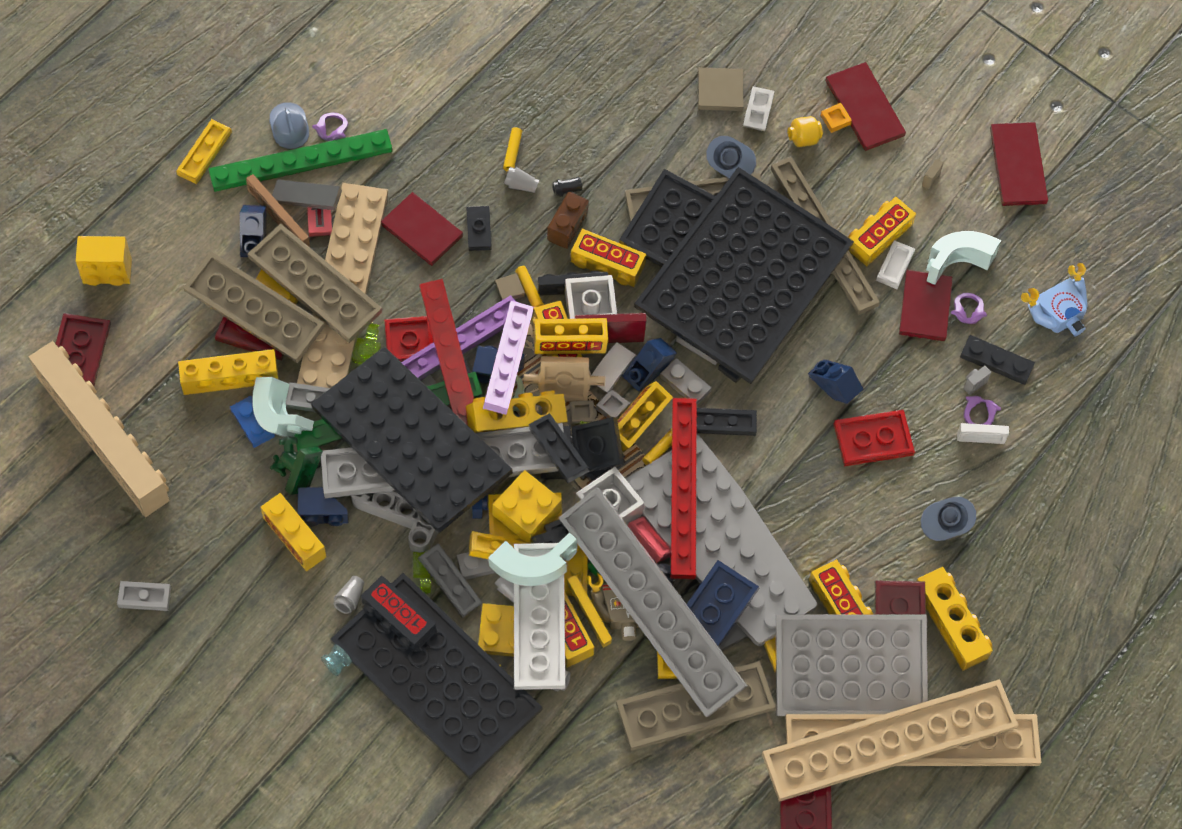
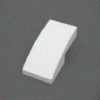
M752 87L743 127L765 131L774 91Z
M616 343L591 376H605V386L598 387L608 393L613 389L621 375L625 373L637 355Z

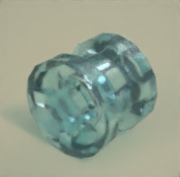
M337 644L332 647V651L329 654H324L321 657L323 664L335 676L341 673V669L344 666H349L352 663L349 655Z

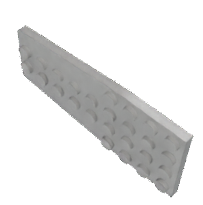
M697 434L695 579L701 584L716 561L719 560L759 586L760 589L736 624L755 645L761 646L776 636L775 615H809L815 611L817 602L741 487L699 434ZM672 450L626 478V481L645 503L641 516L645 517L670 549Z

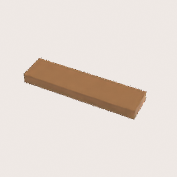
M253 174L247 177L248 191L261 206H266L267 213L278 225L282 224L310 247L308 235Z

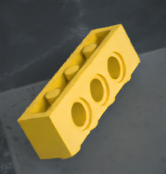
M274 349L178 361L180 384L184 395L252 387L255 385L256 377H273L279 380Z
M555 391L541 392V396H533V393L519 394V398H512L510 400L506 415L497 412V419L491 417L490 410L483 409L486 397L475 398L473 403L466 406L468 427L475 433L529 427L530 423L549 413L557 424L567 423L564 394H555ZM536 404L541 406L542 415L536 412ZM513 406L519 409V417L514 415Z
M941 567L917 578V581H925V608L962 671L987 660L993 651L992 643L987 635L984 636L980 630V623L974 614L971 615L968 610V604L962 593L959 594L955 588L953 576L949 572L947 573L944 567ZM937 594H945L948 597V600L940 599L937 596ZM956 614L959 616L960 621L952 620L949 615ZM962 635L970 636L973 642H966L963 640Z

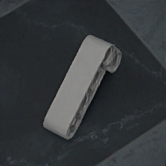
M384 491L367 493L366 495H351L352 504L355 508L410 528L408 536L409 547L413 554L421 556L431 549L438 532L429 523L424 522V518L398 493ZM382 501L390 502L389 505L384 507L378 505ZM405 509H410L413 511L411 514L404 515L401 513ZM419 538L426 540L423 544H416L414 541Z

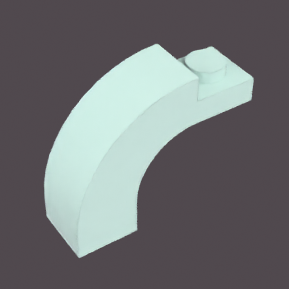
M973 231L955 232L942 237L932 246L926 271L929 272L927 281L935 285L945 268L956 262H968L988 270L997 255L1001 240Z
M256 377L253 390V411L257 422L263 429L282 437H294L295 433L301 434L302 430L312 431L314 421L299 415L287 414L286 398L289 389L288 383L273 377Z
M568 533L550 552L538 557L525 556L505 541L488 557L489 567L502 578L518 585L538 586L547 584L567 572V564L564 560L569 561L576 554L577 539Z

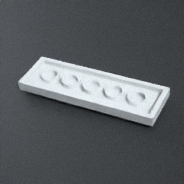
M558 543L514 544V549L525 556L538 557L550 552ZM564 574L552 582L538 586H524L514 583L515 690L565 689Z

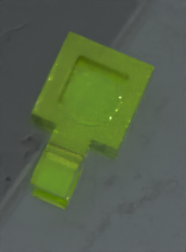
M371 323L367 327L365 339H357L351 358L353 363L362 364L381 349V343L376 342L379 334V325Z
M427 551L413 552V578H420V589L425 594H431L432 577L418 560Z

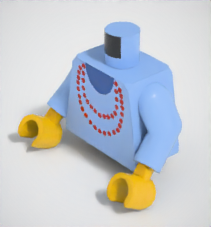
M1083 263L1077 264V273L1075 272L1074 265L1069 266L1068 273L1074 276L1073 280L1068 278L1039 294L1037 289L1029 288L1030 297L1028 293H1022L1021 300L1025 303L1029 302L1028 308L1037 324L1051 329L1055 333L1068 328L1074 336L1080 335L1086 329L1080 321L1083 319L1088 307L1085 281L1081 277L1086 271Z

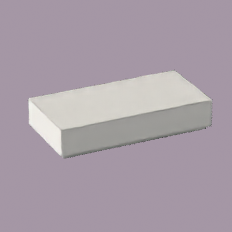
M894 240L876 281L898 289L915 249Z
M961 423L957 432V441L1005 444L1009 435V426Z

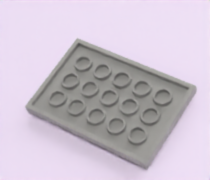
M775 615L776 716H786V714H887L928 701L927 615Z

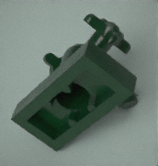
M286 436L279 439V445H284V451L280 455V459L277 454L273 456L274 462L270 469L280 473L282 477L286 476V468L291 472L285 491L290 495L298 494V488L310 487L323 451L314 446L299 449L298 452H295L294 444H298V439L293 436Z

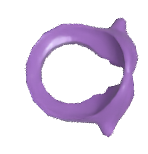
M327 113L322 115L318 124L313 125L312 128L316 130L321 139L329 142L345 138L344 133L348 128V122L339 113ZM331 117L340 119L343 124L333 131L331 135L327 136L325 120Z
M963 293L955 298L954 310L951 311V314L955 315L960 322L975 324L981 318L987 316L986 312H984L983 300L977 295ZM963 298H972L978 303V307L972 313L971 318H967L966 312L960 303V300Z
M967 396L966 400L968 403L964 410V419L967 424H975L970 419V411L977 404L983 402L987 406L989 417L982 425H991L996 412L1000 411L1001 408L991 400H984L979 396Z

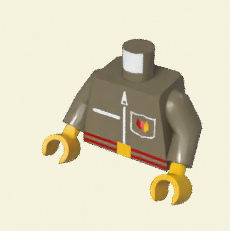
M597 573L599 580L596 584L591 583V576L588 575L587 583L592 587L590 591L592 604L601 620L608 623L612 630L621 629L622 640H635L637 638L636 628H640L609 585L603 584V578L599 573Z

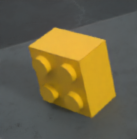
M78 236L76 264L83 284L92 286L99 284L115 286L130 284L132 258L126 237Z
M524 470L492 504V516L527 544H531L533 542L531 538L539 535L544 530V525L551 523L561 512L562 499Z

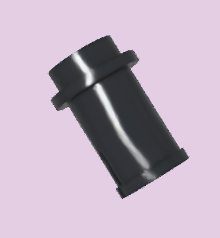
M579 176L562 181L556 179V182L552 183L554 195H559L560 197H563V194L568 192L582 191L583 189Z

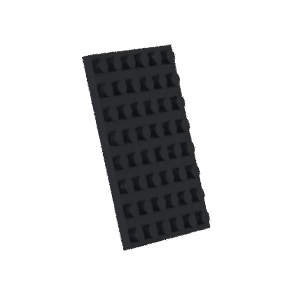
M738 167L634 303V308L642 313H646V316L752 384L852 247L854 241Z

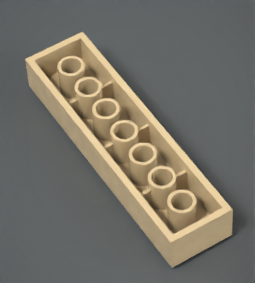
M53 341L29 356L37 379L146 518L169 502L167 492L170 490L165 483L167 482L166 478L159 469L157 471L151 466L153 463L147 453L139 451L137 448L139 445L131 434L127 435L123 430L125 427L117 416L113 418L109 412L111 409L103 398L99 400L96 395L97 391L90 381L85 382L82 377L83 373L76 363L72 365L68 360L70 357L62 346L58 348Z

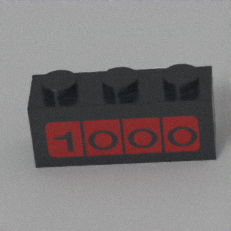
M382 575L361 595L362 609L371 617L375 615L380 620V625L388 633L394 632L398 636V642L407 650L411 648L414 652H417L437 632L436 623Z

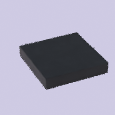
M617 417L571 427L574 448L588 466L587 473L624 465Z

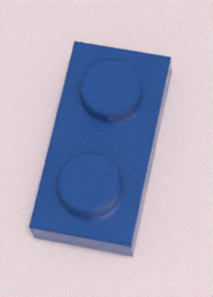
M252 396L230 406L231 412L254 448L275 437V434L266 431L257 422L253 411Z

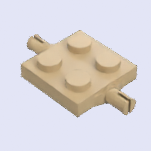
M541 356V368L538 374H524V384H538L540 396L541 392L555 391V394H564L565 401H588L590 386H605V376H591L589 358Z

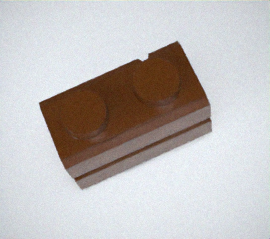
M568 192L547 227V240L568 249L582 225V221H584L588 214L589 201L572 192Z

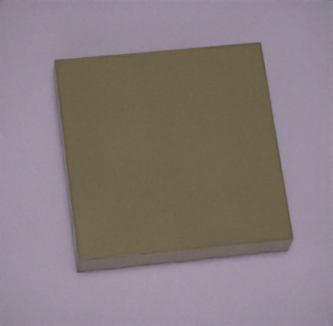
M699 67L698 110L743 111V69Z

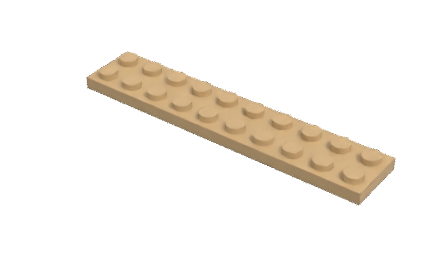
M343 183L325 261L362 292L367 294L381 230V221L383 220L388 198V189ZM313 313V316H314V317H316L317 319L321 320L318 316H316V315ZM324 322L325 328L303 356L297 383L331 388L349 374L357 337L348 343Z
M999 679L762 752V756L780 802L1014 730L1019 725Z
M786 714V744L884 714ZM1014 714L1019 725L1017 729L897 766H1040L1041 754L1037 714Z

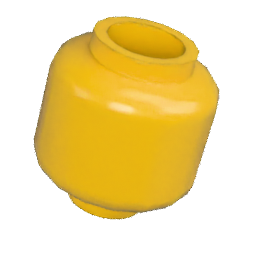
M812 116L794 119L791 127L787 130L789 140L793 141L795 146L807 147L814 146L819 142L823 135V129L820 121H817Z

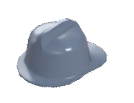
M282 103L272 109L270 125L276 143L286 149H296L303 146L309 137V127L303 109L294 103Z
M719 136L713 139L707 148L706 155L709 165L726 177L730 178L738 167L750 175L754 172L756 156L748 146L729 136Z
M951 497L929 505L924 510L921 517V528L929 539L935 541L956 537L970 531L974 526L976 510L968 499L962 497Z

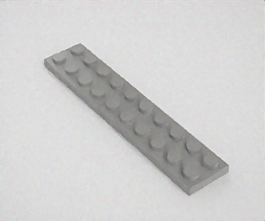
M558 423L559 427L564 432L563 423ZM529 427L476 433L513 469V474L509 477L519 476L524 470L529 474L558 471ZM352 447L323 451L321 464L325 498L394 490Z
M596 487L559 517L560 521L569 533L577 539L580 548L706 717L712 715L747 687V684L600 488Z

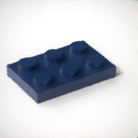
M717 560L687 603V606L717 646L720 647L760 588L746 577Z

